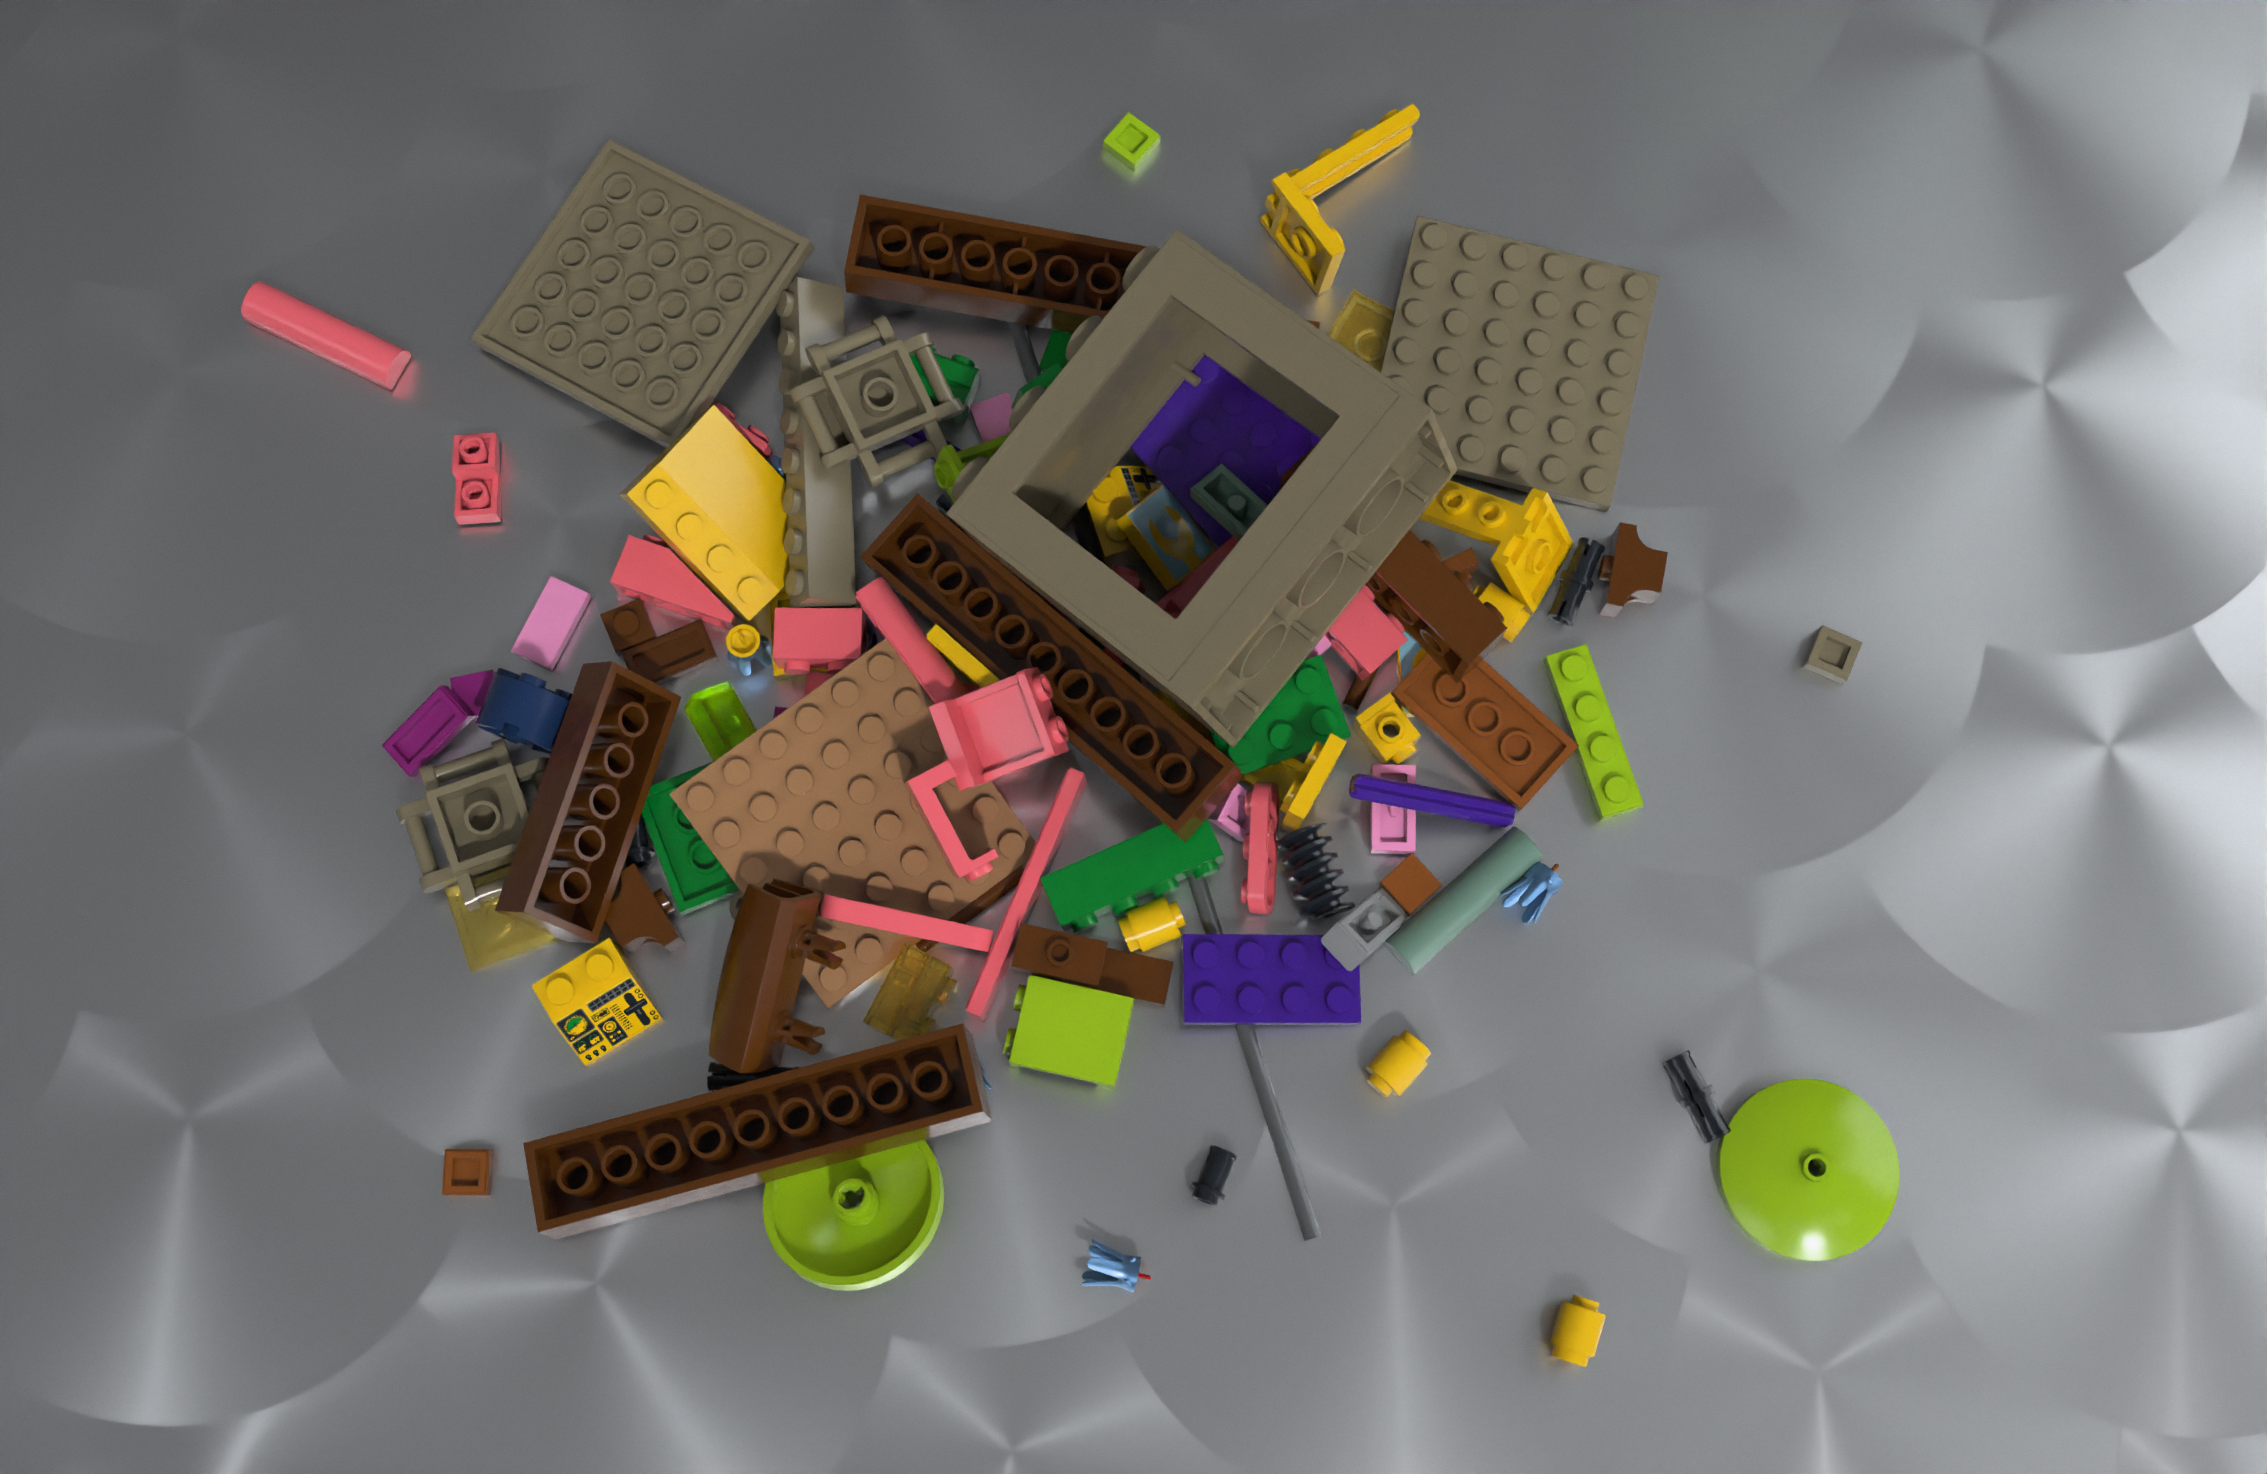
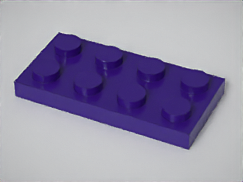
M1183 934L1181 937L1183 1025H1360V964L1352 971L1346 970L1322 944L1321 938L1324 935Z

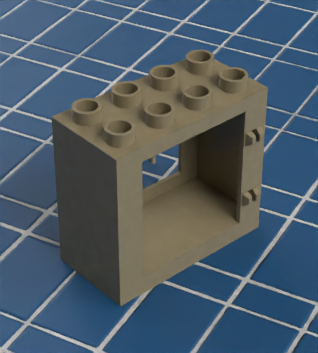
M1176 229L1160 249L1151 245L1141 250L1133 258L1126 269L1122 281L1125 293L1104 319L1095 315L1079 325L1071 336L1066 348V358L1069 362L1047 389L1043 386L1033 387L1019 399L1009 418V428L1012 432L990 459L987 456L977 457L965 466L958 475L952 489V497L956 502L946 515L1014 576L1234 748L1458 469L1431 407ZM1205 355L1321 440L1177 619H1175L1062 531L1182 382L1186 380L1194 387L1199 385L1201 378L1193 373L1192 370Z

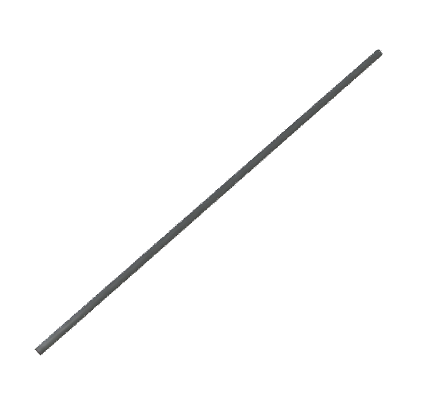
M1007 321L1026 381L1029 383L1039 376L1041 371L1038 368L1039 364L1025 324ZM1082 506L1071 520L1079 545L1102 562L1084 506ZM1126 663L1121 666L1142 684L1139 673ZM1194 875L1188 877L1187 879L1205 934H1223L1206 878L1195 880ZM1235 1025L1304 1241L1322 1236L1254 1026Z

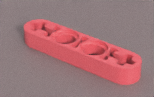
M823 894L819 916L984 952L990 951L994 930L827 894Z

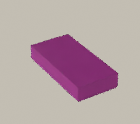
M440 685L382 744V747L409 777H416L420 773L419 767L429 764L475 716L448 686Z

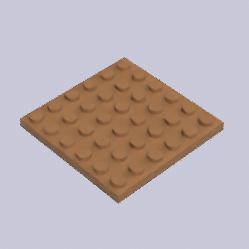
M887 638L669 794L743 895L748 884L756 885L762 889L765 883L771 884L773 879L792 882L822 891L813 932L834 940L843 941L846 944V949L831 952L843 959L837 969H830L828 966L806 958L802 974L828 1009L923 938L819 916L823 894L949 920L1027 862L1036 844L1035 840L991 781L974 788L959 791L954 777L933 788V791L968 857L971 858L988 848H995L999 857L990 861L994 868L993 870L973 881H967L965 876L960 878L953 877L904 784L948 760L929 707L935 704Z

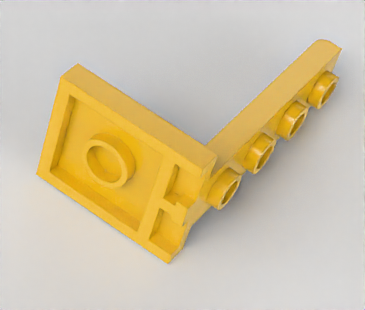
M1414 104L1401 111H1398V109L1391 110L1381 118L1378 125L1368 131L1365 128L1356 131L1349 137L1346 144L1335 151L1333 148L1326 149L1317 156L1313 164L1305 169L1295 168L1288 174L1284 172L1272 179L1271 185L1274 187V192L1266 197L1264 205L1268 211L1260 217L1259 221L1317 296L1331 288L1346 248L1338 231L1332 227L1329 228L1321 218L1318 208L1312 199L1407 142L1413 133L1411 126L1418 121L1420 112Z
M1449 480L1419 517L1420 520L1497 546L1491 558L1493 565L1511 596L1525 605L1523 609L1534 614L1574 545L1548 492L1536 488L1531 489L1523 505Z
M1157 691L1155 695L1213 745L1206 726L1163 692ZM1331 733L1325 745L1316 741L1304 764L1292 758L1246 774L1241 782L1252 788L1256 782L1277 783L1280 803L1282 804L1279 810L1286 813L1280 828L1290 833L1300 829L1338 761L1346 741Z

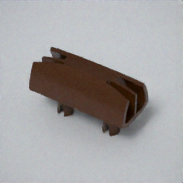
M773 879L771 884L765 883L762 889L756 885L748 884L728 942L712 1019L709 1056L722 1065L739 1073H759L781 1064L785 1044L803 1050L810 1055L817 1054L823 1044L812 1038L824 1035L825 1029L792 1018L805 959L807 958L835 970L841 965L843 959L831 952L846 949V944L843 941L834 940L813 932L822 891L778 879Z

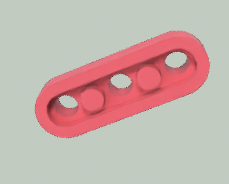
M1256 782L1253 790H1248L1245 796V813L1247 816H1250V834H1246L1243 841V856L1245 860H1248V878H1244L1242 882L1241 900L1243 904H1248L1250 913L1271 914L1276 897L1278 853L1276 843L1278 842L1280 797L1278 785L1275 782Z

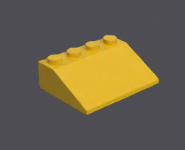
M711 405L619 495L739 619L750 621L785 586L786 577L789 572L788 554L784 550L787 514L783 511V496L786 491V481L715 405Z

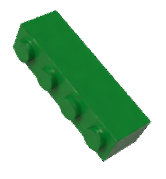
M1208 819L1204 821L1186 843L1161 824L1045 875L1040 880L1061 928L1065 932L1073 929L1074 934L1096 926L1098 924L1097 917L1113 911L1114 915L1118 916L1138 907L1137 900L1151 893L1154 894L1155 898H1159L1174 892L1179 888L1177 882L1194 875L1195 880H1200L1220 870L1218 864L1224 862L1225 858Z

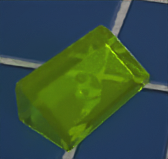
M729 681L693 693L684 706L687 716L713 761L723 756L757 731Z

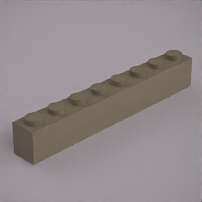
M797 277L789 284L787 291L781 292L776 306V312L780 316L781 333L777 342L778 353L782 355L779 391L783 394V412L780 418V430L784 433L785 451L781 460L782 471L786 473L783 511L787 514V532L784 538V550L788 554L789 572L786 577L785 589L786 593L790 595V608H850L856 604L851 461L836 469L825 470L821 461V457H823L821 449L800 405H794L789 394L793 388L818 378L817 373L808 360L805 348L816 343L823 346L845 336L843 286ZM846 355L829 361L831 368L846 362ZM826 392L817 395L815 399L838 447L841 448L850 444L834 415Z

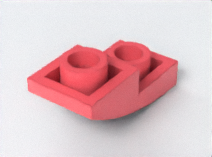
M496 432L454 435L452 473L456 479L454 517L458 525L501 522V470L499 443Z

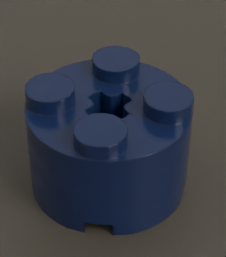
M498 668L483 701L475 725L515 744L519 742L532 746L534 751L551 755L572 693L556 689L554 692L545 688L547 682L536 676L523 672L521 675Z

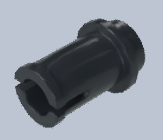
M642 813L625 860L626 868L633 863L639 868L647 867L652 864L651 857L655 854L654 849L649 847Z
M1211 1145L1198 1181L1192 1182L1191 1187L1194 1188L1193 1198L1217 1207L1219 1199H1225L1226 1195L1222 1192L1238 1156L1228 1150Z

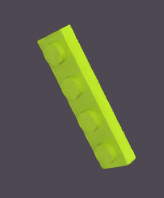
M1587 644L1545 656L1543 661L1570 738L1579 745L1575 752L1599 820L1601 821L1642 808L1644 806L1642 797Z

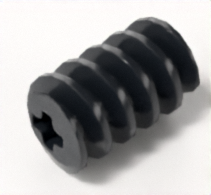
M1319 823L1288 833L1276 843L1277 850L1290 852L1282 859L1283 867L1296 868L1287 876L1288 883L1302 885L1293 892L1294 900L1308 901L1298 910L1299 916L1313 918L1312 921L1326 919L1355 907L1354 902H1340L1339 899L1350 890L1349 886H1335L1334 881L1344 874L1343 869H1329L1328 866L1338 857L1337 852L1323 851V847L1333 840L1332 836H1318L1317 831L1327 823Z

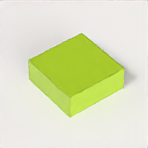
M1128 112L1103 140V149L1135 172L1160 144V135Z

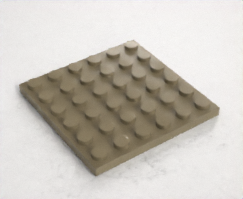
M608 139L470 339L479 348L667 448L709 408L777 306L781 292L787 291L789 284L793 282L815 248L811 240Z
M1417 216L1380 372L1433 409L1457 466L1456 475L1530 493L1532 488L1548 492L1552 499L1607 512L1612 503L1659 276Z

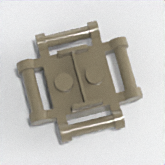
M885 315L871 321L872 325L823 346L816 343L805 348L808 360L817 373L818 378L801 384L789 392L794 405H800L823 454L821 461L825 470L836 469L848 461L857 458L864 478L870 488L884 483L883 478L931 457L937 459L942 447L947 446L938 422L951 419L965 411L960 398L954 397L931 349L934 343L929 333L925 332L905 341H902V339L898 340ZM876 341L883 345L833 368L829 364L831 360ZM911 355L917 356L938 400V406H933L910 358ZM824 392L827 394L830 406L845 438L850 443L841 448L838 447L815 399L817 395ZM923 429L927 441L876 462L872 451Z
M504 738L491 742L492 747L434 767L430 763L419 767V772L426 789V797L405 804L396 810L400 824H405L422 873L419 881L423 892H435L447 887L451 883L457 882L469 913L481 909L482 903L500 897L507 876L475 887L471 876L513 861L530 813L520 783L533 780L538 791L549 760L548 757H542L514 766ZM496 763L499 765V767L442 787L440 786V783ZM430 814L434 817L450 866L439 869L423 822V818Z

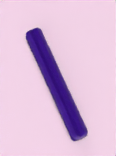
M1361 773L1352 776L1349 784V795L1354 799L1504 828L1512 825L1515 818V806L1509 802Z

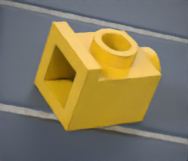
M1388 693L1355 717L1352 729L1380 764L1388 765L1394 761L1397 765H1400L1418 751L1415 744L1421 735L1395 703V698L1391 693ZM1388 724L1393 725L1398 735L1395 737L1386 736L1383 733V727Z

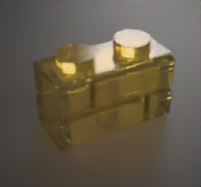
M904 943L869 1008L863 1023L894 1041L932 1032L936 1020L930 1017L937 1003L940 1002L945 1005L957 984V981L951 978L954 969L949 964L928 955L908 943Z

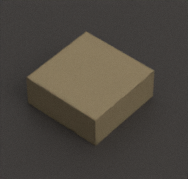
M1822 625L1815 635L1803 668L1844 684L1850 675L1863 642Z

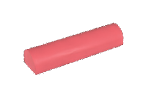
M262 281L253 284L243 299L241 314L246 322L392 391L412 357L409 351Z
M883 577L873 580L856 592L855 597L859 606L884 639L887 638L934 704L952 700L969 693L936 647L926 639L927 636Z

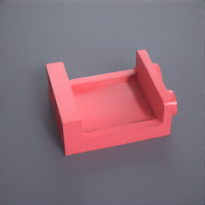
M1038 667L1023 669L1016 672L1013 676L958 698L942 701L929 707L946 756L957 775L955 780L959 791L977 787L1069 751L1066 741H1068L1066 725L1062 718L1056 716L1050 701L1053 697L1050 682L1043 673L1040 674Z
M949 760L904 784L953 877L960 878L965 876L967 881H973L993 870L994 868L990 861L998 858L999 855L995 848H988L971 858L968 857L933 791V788L957 776Z

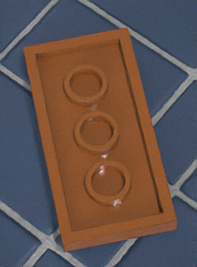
M1427 653L1391 692L1399 704L1509 803H1512L1518 811L1523 809L1579 746L1484 660L1457 684Z

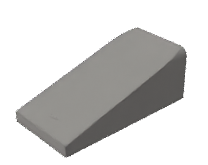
M1380 886L1341 918L1321 938V942L1346 970L1352 971L1406 923L1410 917Z

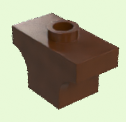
M1620 522L1612 534L1609 555L1603 554L1598 580H1603L1604 586L1599 615L1616 618L1625 604L1630 602L1653 604L1662 592L1668 552L1651 549L1644 545L1638 536L1637 525Z
M635 863L622 870L620 874L622 880L620 893L610 903L605 918L620 946L631 953L645 944L659 943L672 953L687 944L669 915L675 908L664 890L660 888L655 891L644 872Z
M1020 923L1011 969L1073 985H1086L1098 988L1108 942Z

